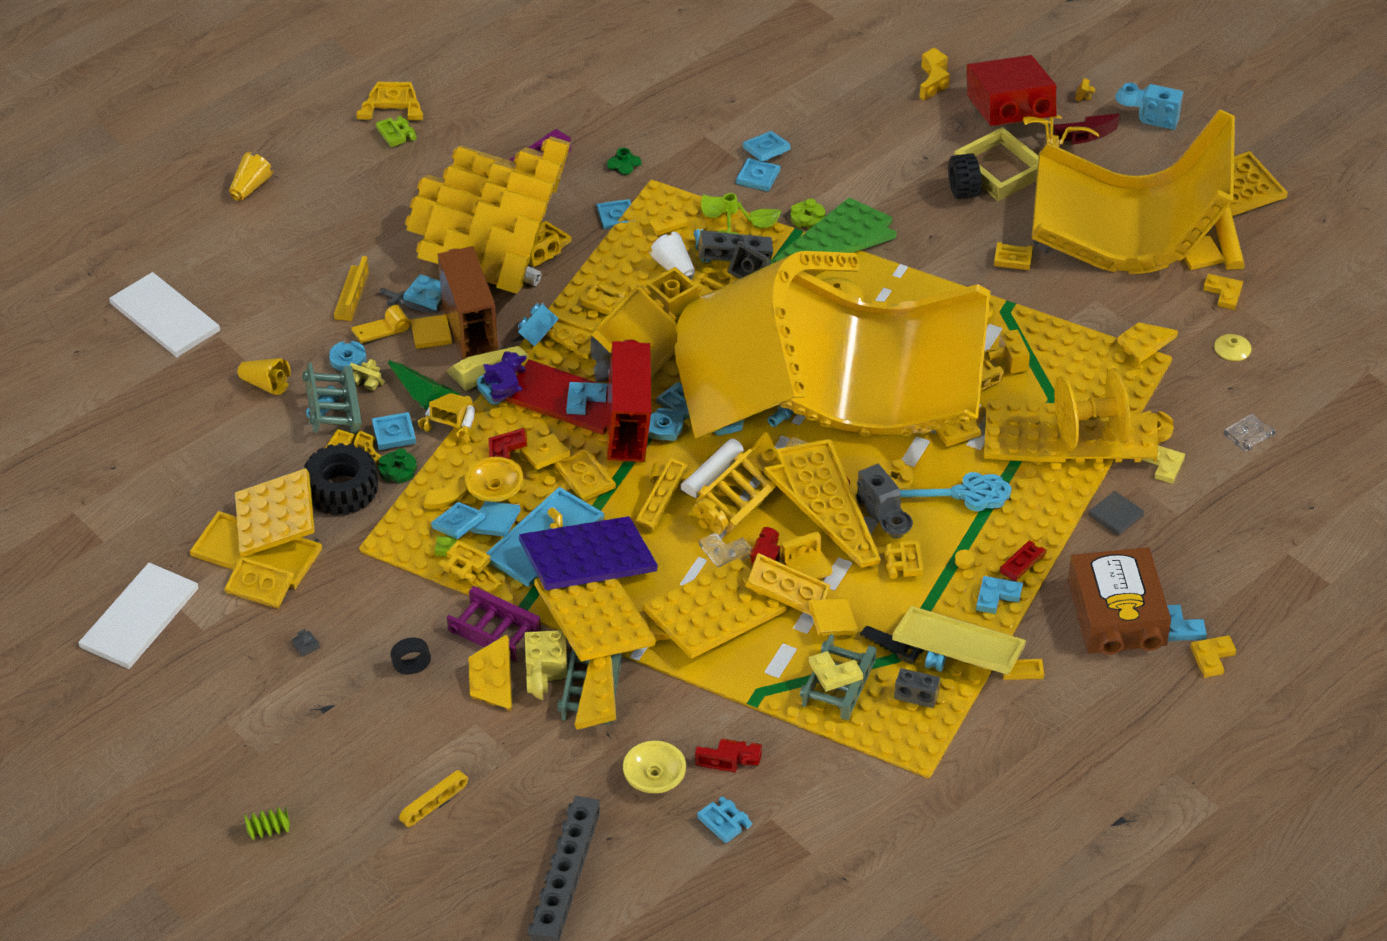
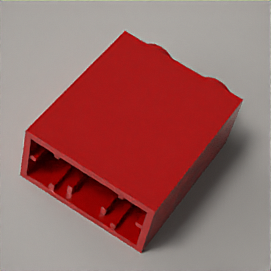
M1032 55L966 64L967 96L990 126L1022 122L1024 117L1049 118L1057 116L1056 83Z
M632 339L622 342L612 341L607 385V461L645 462L651 419L650 343H641Z

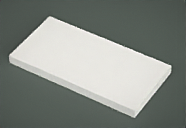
M153 272L109 298L110 304L175 357L182 355L220 331V326Z
M148 563L79 641V647L130 669L199 589L198 583Z

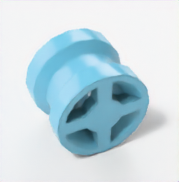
M928 651L925 668L929 669L932 667L936 671L941 672L946 656Z

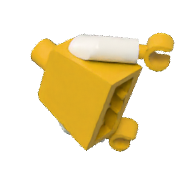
M452 393L429 402V408L425 413L426 417L419 419L418 425L421 430L424 428L426 432H429L432 428L430 420L457 428L463 427L457 431V437L460 442L464 436L465 443L470 440L468 429L471 428L475 409L472 406L473 401L470 396L466 395L463 397Z

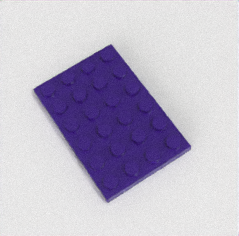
M630 516L519 534V542L545 590L656 572L658 564Z

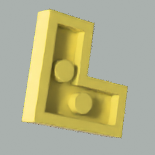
M1158 446L1157 462H1153V459L1142 460L1159 465L1154 479L1173 484L1185 459V453Z
M828 651L809 657V664L825 692L863 680V673L855 660L835 665Z

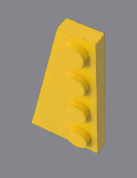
M610 655L590 659L574 724L577 730L616 720L613 668Z

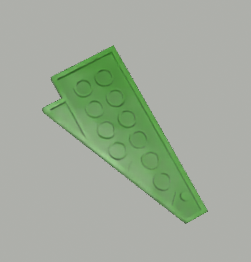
M848 197L772 259L771 264L800 251L853 253L895 239L897 232L887 228L892 223L893 217Z

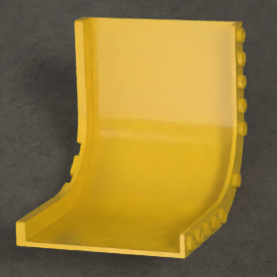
M1221 109L1218 110L1176 163L1163 171L1150 175L1131 176L1115 173L1047 143L1039 153L1032 239L1095 267L1111 272L1119 270L1129 271V274L1150 273L1169 267V264L1177 260L1181 261L1194 250L1233 202L1235 116Z
M796 252L699 297L686 306L679 317L676 327L678 336L677 343L675 344V356L695 439L709 438L713 435L712 432L793 398L806 397L801 368L798 363L796 348L787 317L786 298L789 285L795 275L801 271L812 276H816L824 271L858 272L860 267L856 253Z
M804 271L795 275L788 288L786 310L805 385L806 397L790 399L781 403V407L788 408L795 414L803 415L810 421H816L820 423V426L856 432L862 436H870L871 434L911 436L912 433H925L926 430H938L940 427H952L958 423H969L971 420L978 419L990 290L976 284L919 300L899 302V305H888V302L871 300V303L862 302L860 297L845 293Z

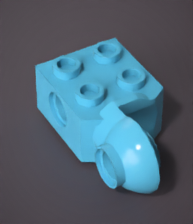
M1125 83L1116 92L1115 99L1121 105L1140 107L1139 119L1141 123L1172 130L1176 129L1180 118L1183 91L1149 84L1142 90L1138 89V86L1134 83Z

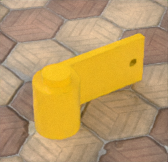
M393 305L387 309L385 319L351 327V330L359 342L363 343L405 332L410 327L411 321L400 306Z

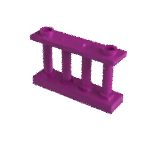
M473 586L469 591L470 605L458 619L451 615L447 616L448 631L485 648L498 640L510 624H514L520 627L509 641L510 660L515 662L517 660L516 645L524 637L525 632L541 631V618ZM476 609L486 611L487 613L475 627L466 623ZM494 616L503 619L492 634L483 631L484 627Z

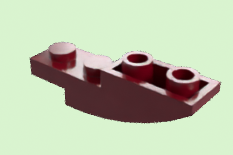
M1119 113L1085 117L1084 122L1053 125V135L1059 136L1061 140L1066 128L1087 127L1096 131L1099 134V138L1091 132L1078 130L1068 132L1064 141H1070L1071 145L1094 141L1118 129Z

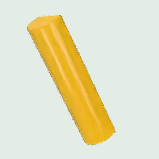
M1228 207L1215 223L1226 270L1244 269V259L1231 209Z

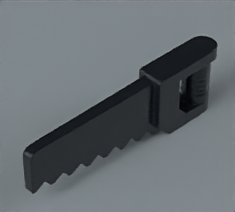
M865 626L860 633V636H864L870 642L874 641V644H879L880 647H884L889 652H894L897 659L909 664H913L919 654L924 652V649L892 640V635L870 626ZM908 648L912 650L909 655L905 654Z

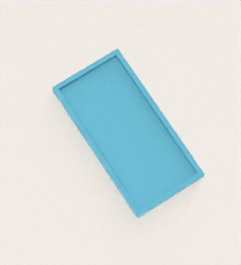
M558 487L517 524L506 537H503L486 553L491 558L489 564L530 588L534 584L535 578L539 577L519 542V534L551 529L549 525L554 523V521L548 516L547 512L552 507L562 514L563 527L602 521L604 513Z

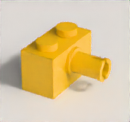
M1018 329L1001 332L999 348L986 350L988 361L1003 358L1010 374L1027 371L1029 368L1030 354Z

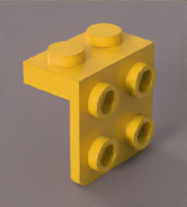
M818 531L782 543L781 559L786 566L816 579L832 575L833 569L821 551V536Z

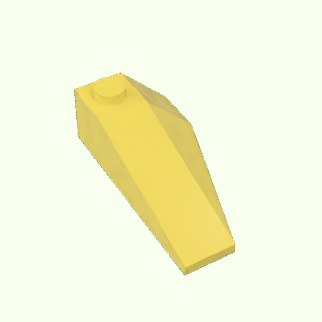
M519 346L475 355L467 357L451 366L447 370V374L465 391H468L477 386V379L486 373L483 368L484 364L493 365L500 362L506 351L515 352L519 356L526 355L527 358L528 354Z

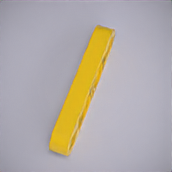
M460 770L453 772L405 807L399 815V820L407 827L415 825L461 791L467 785L468 777Z

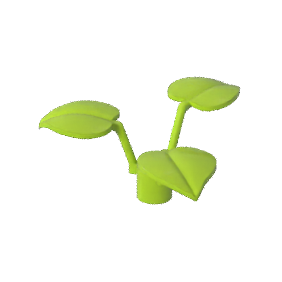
M727 193L723 197H712L703 194L701 200L702 212L707 217L716 218L722 213L727 212V231H717L722 233L739 234L738 232H730L731 215L735 214L738 208H740L748 221H752L753 226L756 228L771 227L781 215V210L757 209L752 211L749 216L742 207L741 202L737 201V196L734 193Z

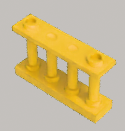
M750 448L745 453L741 451L734 458L735 462L710 486L704 485L698 492L700 496L696 502L702 498H707L716 504L715 507L719 511L722 510L729 522L728 527L725 529L728 533L734 530L778 488L747 459L752 452ZM742 464L762 484L763 489L761 491L755 490L735 469ZM730 475L750 495L752 500L750 502L743 501L723 480ZM717 486L739 507L740 511L737 514L735 512L732 513L711 493Z

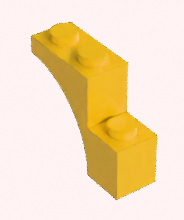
M935 47L923 53L921 67L929 75L928 79L920 84V98L925 101L949 87L950 73L947 72L948 56Z

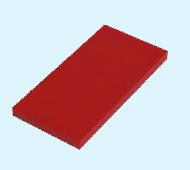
M530 359L524 365L526 372L518 373L517 375L519 386L523 390L506 398L504 401L604 435L607 430V395L606 402L587 401L585 415L566 414L570 382H597Z

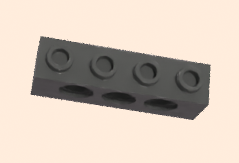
M701 231L698 241L699 258L731 261L737 243L741 241L769 257L771 261L773 254L772 237Z

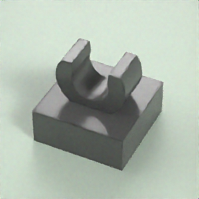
M305 629L297 633L298 636L292 639V645L302 657L320 648L316 638L310 631L306 632Z

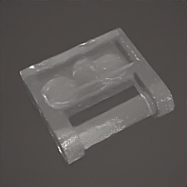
M1250 414L1224 429V435L1244 452H1248L1252 449V446L1276 434L1272 426H1267L1254 414ZM1261 432L1260 434L1256 435L1255 437L1249 439L1250 437L1254 436L1255 434Z

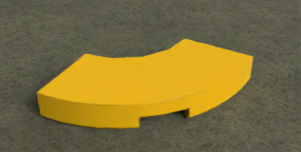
M359 431L354 440L355 447L359 446L364 451H367L377 466L381 455L373 448L376 443V437Z
M452 479L443 488L428 490L424 501V508H443L456 500L460 501L469 492L466 488L465 480Z

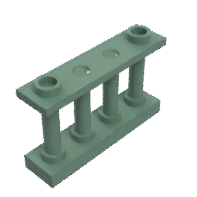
M308 363L306 370L302 373V380L306 385L310 410L309 423L312 425L313 432L317 433L320 423L346 425V427H349L350 433L357 435L362 420L352 366H344L342 373L336 375L314 373L312 363ZM315 380L339 382L342 389L316 387ZM317 395L341 396V398H344V403L318 401ZM320 409L342 410L346 413L347 417L321 416Z
M830 634L828 640L822 644L821 653L828 651L830 655L834 654L858 661L860 664L859 668L863 673V680L836 688L845 691L846 694L845 697L838 698L814 690L816 684L821 683L814 671H812L806 686H802L799 696L802 697L803 707H806L810 698L838 706V709H841L840 718L849 720L875 664L876 648L868 646L866 653L862 654L834 646V635Z
M573 648L572 652H568L567 655L569 667L563 699L558 701V712H561L562 720H566L568 710L578 711L579 703L569 702L571 694L581 695L583 687L572 686L573 679L585 680L587 671H575L576 663L589 664L590 661H580ZM621 653L611 656L615 696L622 662ZM611 721L602 724L611 725Z

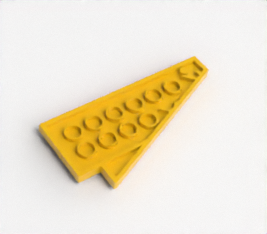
M831 439L776 449L775 455L779 465L765 467V475L861 568L880 564V556Z

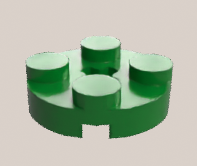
M397 449L379 458V474L383 480L390 482V480L396 481V484L411 480L415 476V471L417 470L416 459L412 454L407 453L405 449Z

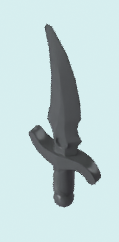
M381 288L379 291L381 295L391 299L387 300V305H395L400 302L402 305H407L409 308L423 312H441L404 300V293L406 291L394 293L385 288Z

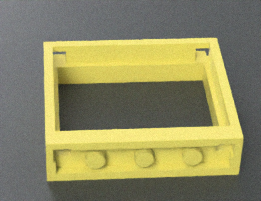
M1003 127L954 151V155L973 153L977 156L1001 143L1031 167L1001 183L979 165L982 180L981 188L997 201L1037 181L1039 158L1037 154Z

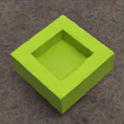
M437 536L435 556L447 557L446 552L457 542V539L454 537Z

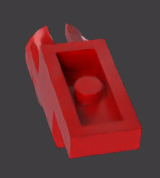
M763 527L759 534L760 537L756 539V543L750 553L752 566L758 553L777 562L780 561L781 546L777 545L779 533L773 528Z
M721 738L717 750L709 747H696L695 765L736 773L738 763L759 766L762 757V744L752 742L749 746H746V741Z

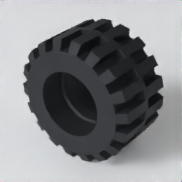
M973 153L951 156L948 164V176L954 197L956 199L978 197L981 192L982 180L976 156Z

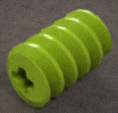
M286 806L284 812H282L280 807H277L276 814L273 813L272 809H268L267 816L263 811H260L259 818H257L254 812L251 814V819H248L247 815L244 814L247 834L250 835L252 840H255L256 833L261 838H264L265 831L269 836H272L274 829L278 835L281 833V828H284L286 833H289L290 823Z

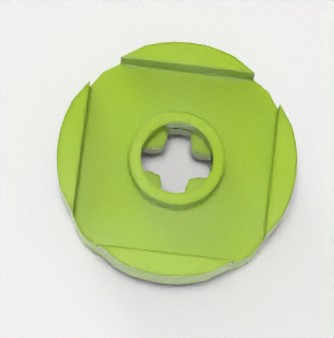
M812 198L791 206V222L798 228L803 226L810 229L825 217L824 207L816 203V200Z

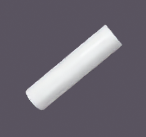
M729 439L681 484V490L697 498L699 490L704 485L710 486L735 462L734 458L741 451L744 453L742 445L735 439Z

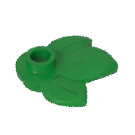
M624 147L619 148L615 156L611 157L607 163L608 169H618V172L622 175L632 173L633 166L642 165L640 157L632 155L630 150Z

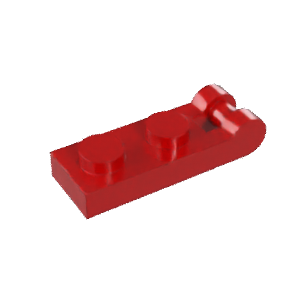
M1029 540L1000 567L999 573L1016 582L1039 559L1042 560L1045 557L1047 549L1037 547L1034 542Z

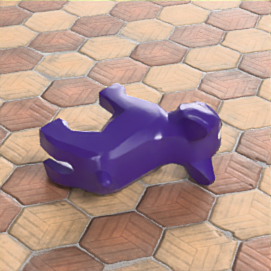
M506 351L500 362L493 365L484 364L483 368L486 373L483 374V378L486 384H491L493 391L491 398L493 402L503 401L523 390L519 386L516 373L526 372V368L521 365L527 359L526 355L519 356L515 352Z

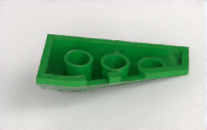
M392 360L388 361L389 366L412 398L420 403L419 406L426 410L429 408V402L451 393L460 394L401 363Z

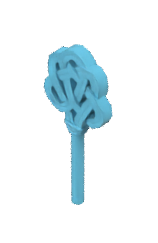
M970 472L963 477L962 485L957 484L950 489L900 490L901 498L951 496L957 500L963 499L965 506L969 510L982 511L985 508L1002 507L1005 501L1010 498L1012 488L999 475H981L976 472Z

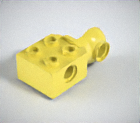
M562 630L525 632L527 694L532 693L539 700H543V693H548L547 681L562 680L567 677L566 637Z

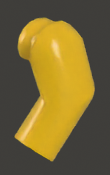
M550 508L547 514L553 519L554 523H551L549 527L551 529L563 527L562 514L555 508Z

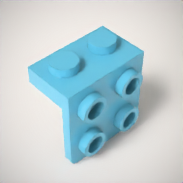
M543 302L540 304L536 303L530 310L531 315L528 318L524 317L518 323V333L534 346L559 319L545 307Z

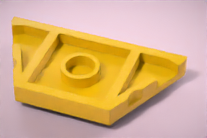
M1138 322L1119 335L1117 342L1125 349L1128 355L1133 354L1135 362L1140 364L1177 338L1178 331Z
M504 635L468 657L470 696L479 701H486L490 705H498L508 711H513L509 637Z

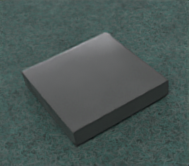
M1114 491L1089 510V516L1119 536L1143 517L1144 511Z

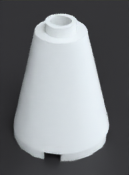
M671 232L672 235L667 236L665 234L657 239L651 246L652 252L649 251L651 257L666 270L676 267L689 279H692L695 269L678 232Z

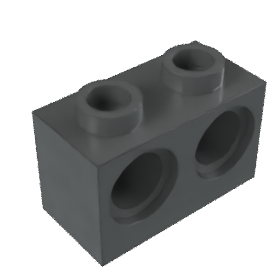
M900 668L895 682L894 699L934 708L939 694L940 677Z

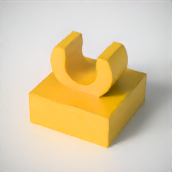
M1083 78L1076 90L1074 100L1081 102L1083 97L1086 100H1091L1092 94L1095 93V88L1089 86V79Z

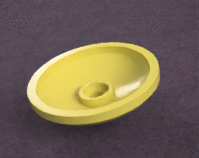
M647 741L636 745L627 753L623 762V773L628 783L637 790L646 793H662L675 788L683 780L686 773V761L681 751L672 744L663 741Z

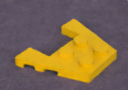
M377 82L369 93L367 101L363 102L361 110H358L356 113L357 119L372 120L374 108H408V120H423V112L420 109V104L417 101L411 82Z

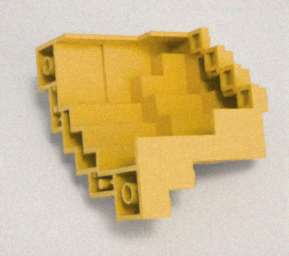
M551 136L543 141L541 148L543 152L525 147L516 153L514 162L461 145L454 149L452 154L454 162L445 168L443 177L438 178L429 174L422 177L417 186L419 194L411 200L410 208H412L411 215H407L405 225H407L406 230L425 236L417 244V258L438 264L437 253L447 252L454 248L462 249L473 246L486 282L496 284V288L518 294L524 285L523 281L536 237L539 234L542 220L545 217L549 200L552 194L557 192L571 142Z

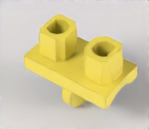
M370 359L367 363L362 362L361 366L354 363L350 364L353 369L356 386H359L362 379L366 380L364 387L374 392L378 385L383 386L385 380L381 379L380 367L376 366L375 360Z

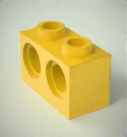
M546 229L538 234L528 265L537 267L544 261L552 259L561 253L557 233Z

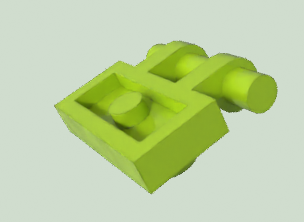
M398 116L396 121L388 118L376 123L377 130L390 147L405 143L406 137L412 141L417 139L415 130L409 126V122L402 116Z

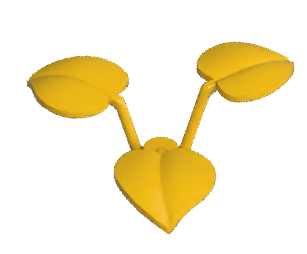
M1060 115L1049 117L1050 121L1036 117L1023 118L1025 125L1034 122L1044 124L1046 144L1050 143L1059 148L1060 144H1063L1068 132L1084 130L1093 133L1099 138V134L1090 128L1068 127L1060 140L1059 136L1053 135V118L1062 119ZM1048 123H1050V135H1049Z

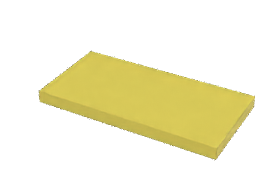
M913 606L909 608L893 632L892 637L894 641L1009 675L1026 643V640Z

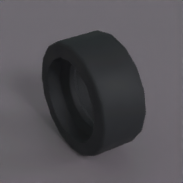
M405 638L397 642L391 649L390 656L393 666L401 674L409 675L421 672L431 661L428 645L421 638ZM409 653H420L417 657L412 659H401L403 656Z

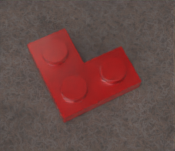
M524 428L488 438L489 457L510 459V451L528 446L527 432Z

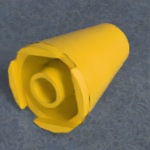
M245 152L242 156L229 188L230 196L233 199L244 200L273 175L274 171L270 170V163L260 155L255 154L253 156L250 155L251 152Z
M282 358L243 361L237 369L241 380L273 395L284 393L289 383H286L287 378L291 377L290 365L287 360Z

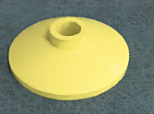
M1226 334L1220 336L1215 341L1214 350L1218 356L1225 360L1241 361L1250 355L1251 344L1242 336Z

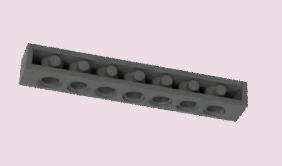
M575 795L573 803L568 805V819L563 821L562 837H558L556 843L557 852L551 857L550 865L552 868L551 871H547L545 876L546 886L540 891L539 901L541 902L539 906L536 905L533 916L535 919L534 923H530L528 928V936L531 937V941H560L600 815V800Z

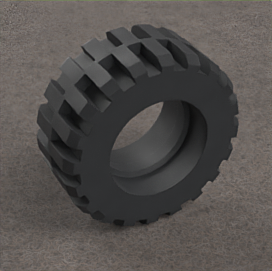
M338 443V445L334 446L333 444L327 445V448L323 449L322 447L317 450V453H313L304 465V469L306 468L309 472L313 507L318 510L321 509L326 514L330 512L332 515H348L349 512H358L360 508L364 509L375 498V494L378 491L376 463L372 456L359 446L356 448L353 444L344 445L343 443ZM337 476L353 477L352 479L341 483H334L328 481L331 478Z

